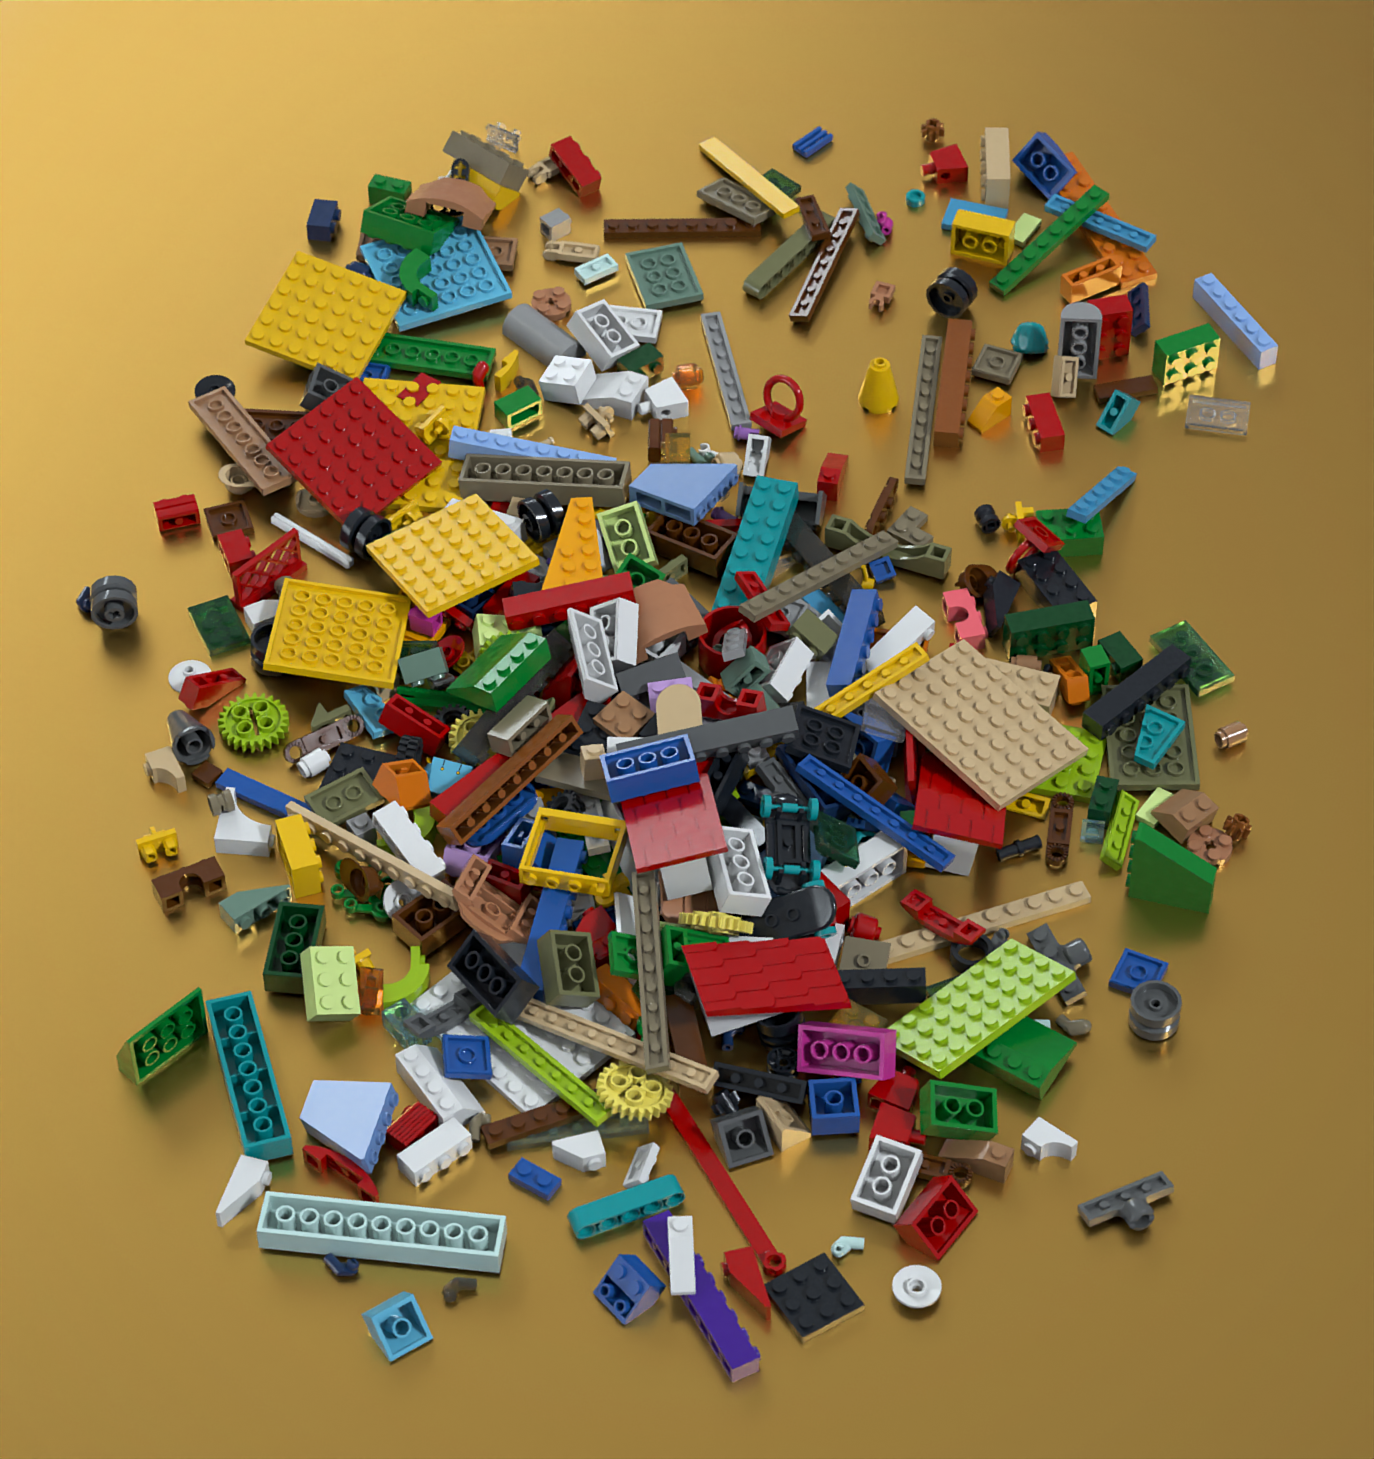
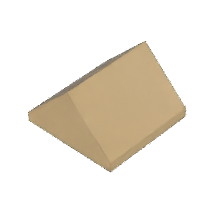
M763 1096L757 1097L756 1106L763 1111L768 1134L781 1152L811 1137L812 1132L787 1101Z

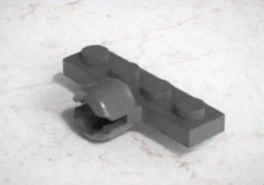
M774 757L755 768L757 774L771 790V793L768 795L772 797L777 794H790L804 800L806 806L808 805V800ZM819 815L816 821H810V831L815 836L824 832L828 827Z
M1047 923L1027 933L1036 952L1073 970L1075 975L1078 968L1092 960L1090 951L1081 938H1076L1065 945H1060ZM1077 975L1076 980L1059 991L1067 1006L1087 996Z
M1160 1171L1077 1205V1210L1089 1227L1120 1216L1131 1229L1137 1231L1144 1230L1154 1220V1210L1148 1203L1174 1193V1185L1163 1171Z

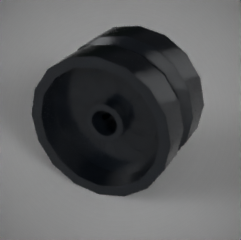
M957 267L943 269L926 290V298L932 309L940 316L951 319L961 317L978 295L975 281L968 273Z
M548 489L536 493L533 498L527 497L519 501L517 505L519 518L524 519L526 533L534 542L541 543L549 539L550 535L560 534L565 513L560 502Z
M358 507L349 514L341 528L340 545L344 549L356 553L357 556L364 560L371 561L373 558L367 552L366 545L392 531L391 522L381 515H376L374 511L366 507Z
M266 622L257 626L250 636L251 665L261 674L282 676L287 673L263 670V663L274 623Z

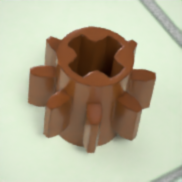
M935 118L926 120V125L921 124L922 138L932 143L939 141L940 137H944V124Z
M1236 813L1233 817L1227 816L1223 829L1226 830L1225 833L1231 836L1232 841H1240L1241 837L1245 840L1247 839L1252 826L1249 825L1250 821L1245 815Z

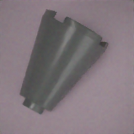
M175 710L169 714L167 726L172 751L176 759L187 765L199 764L210 756L209 752L213 748L214 750L215 737L211 730L183 710Z

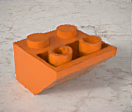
M414 759L382 763L372 783L381 796L385 797L390 803L396 801L406 811L430 806L431 794L427 772Z

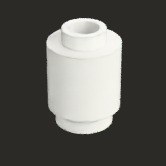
M317 748L300 758L297 768L304 778L313 777L330 766L331 758L326 750Z

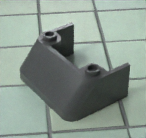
M739 482L735 514L738 518H743L753 486H747L744 482ZM819 491V494L799 492V500L791 524L805 526L804 530L817 531V527H822L827 495L823 491Z

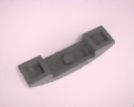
M466 987L454 993L453 1001L427 1015L419 1012L404 1020L403 1025L418 1038L438 1036L461 1024L482 1003Z

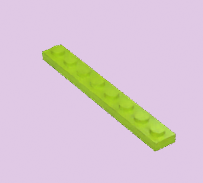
M483 1004L469 1014V1021L593 1125L598 1127L613 1115L611 1114L612 1108L605 1109V1103L599 1102L600 1096H597L591 1088L514 1024L512 1025L494 1017Z

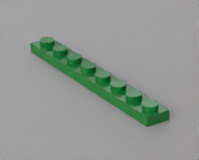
M1094 184L989 281V287L1005 296L1110 199L1109 193Z

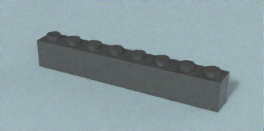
M793 705L617 743L616 749L619 751L688 734L696 763H699L710 757L722 758L729 755V753L737 751L745 753L750 751L751 748H768L778 742L790 743L799 738V730Z

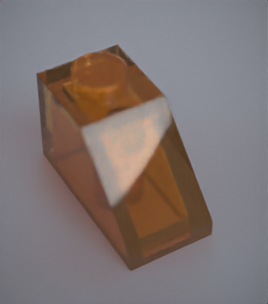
M360 966L358 993L360 1012L363 1015L380 1014L383 996V969Z

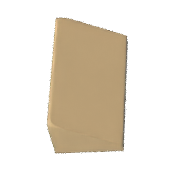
M1054 355L1051 396L1076 398L1079 357Z

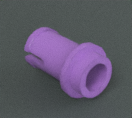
M739 425V427L735 426L734 438L737 441L740 439L748 440V434L759 435L760 429L745 428L742 425Z
M715 507L711 513V518L739 519L724 511L723 507Z

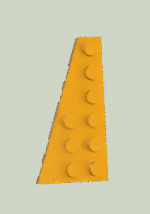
M592 497L570 499L542 590L603 577Z

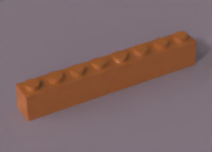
M948 318L933 446L958 448L959 440H963L964 428L961 425L965 426L966 413H962V411L967 410V399H964V397H968L969 385H966V383H970L971 371L967 369L972 368V357L969 355H973L974 343L971 341H975L976 329H972V320Z
M557 714L435 827L445 842L451 845H463L583 734L572 715Z

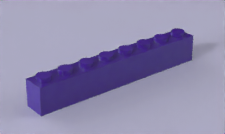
M667 1210L643 1220V1235L670 1278L667 1217L673 1216ZM694 1252L696 1294L680 1295L733 1383L758 1372L761 1355L757 1347H752L746 1329L739 1326L735 1311L728 1308L723 1291H718L712 1273L705 1270L701 1255Z

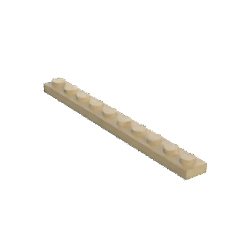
M290 801L285 806L288 817L301 814L303 821H308L311 835L320 837L327 844H333L342 852L353 855L360 862H366L377 871L388 874L393 880L401 881L408 888L421 892L426 898L434 899L441 906L448 907L454 911L459 909L458 902L452 893V887L293 801Z
M1079 881L957 919L962 922L970 919L986 928L984 933L986 935L996 932L1000 928L1006 929L1091 903V896L1084 883ZM927 928L880 941L891 943L888 964L944 948L952 943V941L936 935Z
M533 998L517 1018L520 1021L645 1070L644 1045L641 1040L554 1006L546 1005V1003ZM669 1052L671 1070L654 1073L705 1094L709 1093L719 1077L717 1070Z

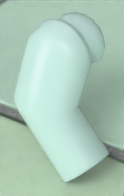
M842 1236L832 1244L831 1253L835 1257H842L851 1249L864 1250V1238Z

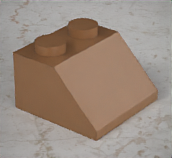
M1181 789L1153 809L1151 814L1180 844H1183L1201 826L1209 825L1213 821L1219 807L1204 792Z

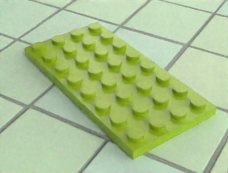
M1011 938L887 1028L896 1030V1054L937 1078L942 1079L1076 980V975L1073 970Z

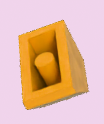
M996 387L981 398L968 418L967 424L979 433H984L1011 415L1012 397L999 387Z

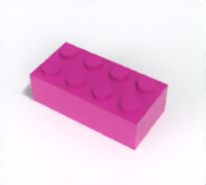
M816 1021L798 1024L797 1071L882 1081L895 1077V1029Z

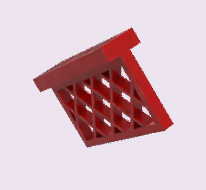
M291 529L232 573L234 597L230 601L233 607L244 614L243 607L261 600H267L276 593L274 583L278 578L290 576L295 579L307 570V563L301 559L299 532L297 529ZM283 551H285V553H284L282 559L279 560L280 557H281V555H282V553H283ZM268 562H270V564H269V566L267 567L266 571H264V569H265V567L267 566ZM245 574L242 581H240V577ZM252 574H254V576H253L251 582L248 583L249 580H250V578H251V576H252Z
M906 729V743H903L905 799L915 805L922 753H926V746L917 741V738Z

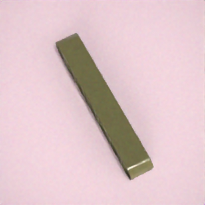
M821 211L830 230L835 217ZM803 224L745 279L742 287L743 291L758 299H763L825 239L811 241Z

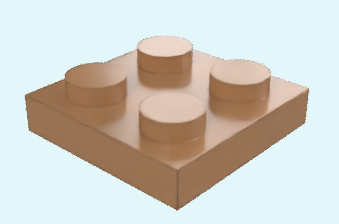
M622 691L593 718V723L611 737H637L655 713L628 693Z

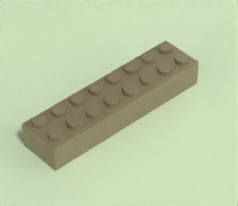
M467 453L458 483L460 496L463 499L477 494L483 501L511 502L512 496L533 498L536 493L548 489L556 496L561 505H569L571 498L592 497L593 507L616 508L626 504L632 476L630 461Z

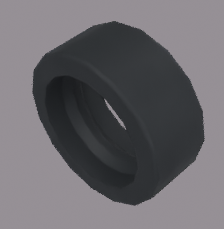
M984 934L972 945L952 942L950 962L957 972L963 974L980 960H966L958 952L966 947H977L985 953L986 957L994 951L993 943Z

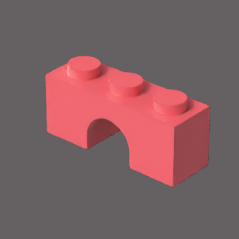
M967 588L942 592V609L947 622L961 621L955 623V642L958 643L964 639L976 650L985 648V639H988V631L986 626L982 625L980 611H976L974 596H970Z

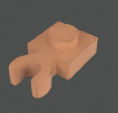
M876 281L870 293L869 309H872L874 305H878L879 312H882L884 303H890L895 293L896 285Z

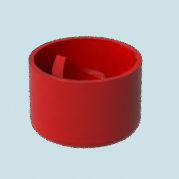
M724 606L706 614L703 620L707 626L708 633L698 637V660L703 672L709 677L722 679L720 673L735 660L724 662L722 652L712 648L716 644L723 646L724 634L732 628H745L748 635L746 649L751 645L765 655L767 630L761 619L752 622L738 612L739 606Z

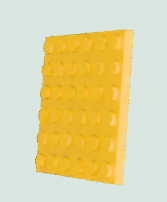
M297 251L247 335L245 345L311 370L314 369L317 363H320L353 379L355 377L360 379L406 299L407 291Z
M477 494L469 496L366 545L367 552L427 618L540 565L539 558Z
M285 578L263 663V670L393 689L412 600L408 596Z

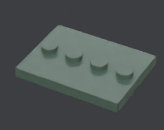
M682 242L625 253V261L645 309L655 310L704 300L703 291Z

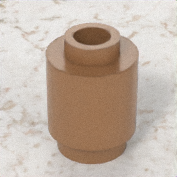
M1011 656V664L1041 671L1042 660H1037V656Z
M1235 721L1219 728L1214 733V740L1219 748L1228 749L1245 742L1248 729L1245 724Z

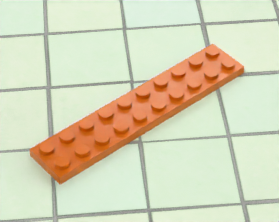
M1072 151L1065 153V156L1075 168L1077 174L1058 195L1076 202L1095 183ZM1108 201L1097 210L1120 220ZM1082 226L1079 227L1100 259L1112 255L1122 265V275L1119 284L1121 289L1157 279L1156 270L1142 251Z

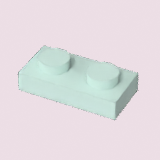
M607 253L574 268V274L584 285H587L618 271V264Z

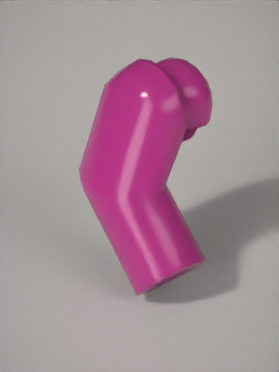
M880 211L876 214L877 222L882 227V233L889 235L893 228V221L887 217L885 211Z

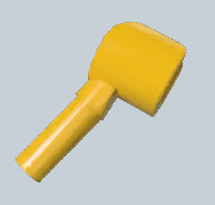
M862 565L863 581L861 589H873L875 579L868 578L866 565Z

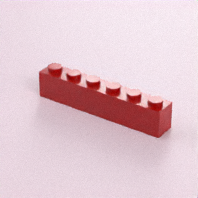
M630 571L502 599L505 619L510 631L568 619L567 609L569 608L590 615V607L619 597L636 603Z

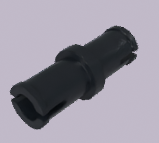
M1039 835L1021 841L1017 839L1012 844L1003 846L1001 849L996 848L995 853L998 861L1003 862L1016 856L1019 858L1023 857L1025 853L1041 849L1042 842Z

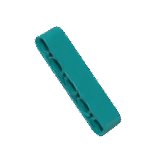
M669 1174L576 1207L567 1214V1219L578 1239H585L677 1206L684 1201L686 1196L676 1176Z

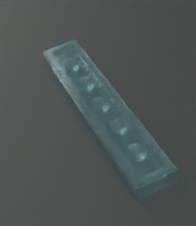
M615 1113L596 1127L586 1118H582L536 1135H529L521 1140L510 1141L507 1143V1150L551 1146L552 1141L598 1130L601 1139L649 1133L648 1119L642 1117V1121L639 1122L637 1117H633V1120L629 1121L627 1115L621 1119L620 1113Z

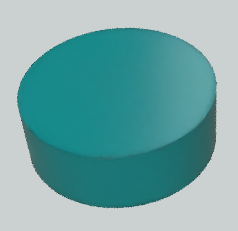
M913 189L906 193V204L908 206L916 208L924 205V192Z

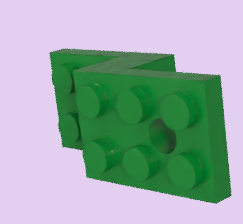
M666 924L660 931L664 985L675 987L686 973H690L681 947L682 945L716 941L717 944L729 942V937ZM611 931L608 934L610 975L639 980L636 935ZM628 953L632 954L636 960L631 959Z

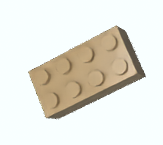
M985 127V135H981V147L984 148L980 150V162H982L980 163V175H982L981 188H984L981 189V201H985V205L1008 209L1010 193L1008 128Z
M986 658L1050 715L1052 714L1059 695L1060 675Z

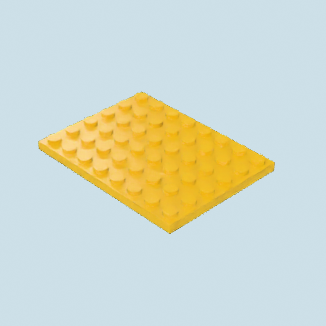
M364 378L363 383L416 436L414 426L418 422L424 423L427 420L426 414L430 410H436L440 405L446 407V414L452 421L449 425L450 432L447 435L440 434L430 445L425 444L423 438L417 436L442 461V464L386 509L398 510L402 504H408L413 500H417L420 512L435 513L444 509L452 498L463 500L460 496L458 479L464 460L448 457L449 440L454 426L478 430L485 397V387L453 384L437 385L431 383L427 386L429 395L418 407H415V398L406 397L404 400H401L397 396L406 387L409 392L418 391V383Z

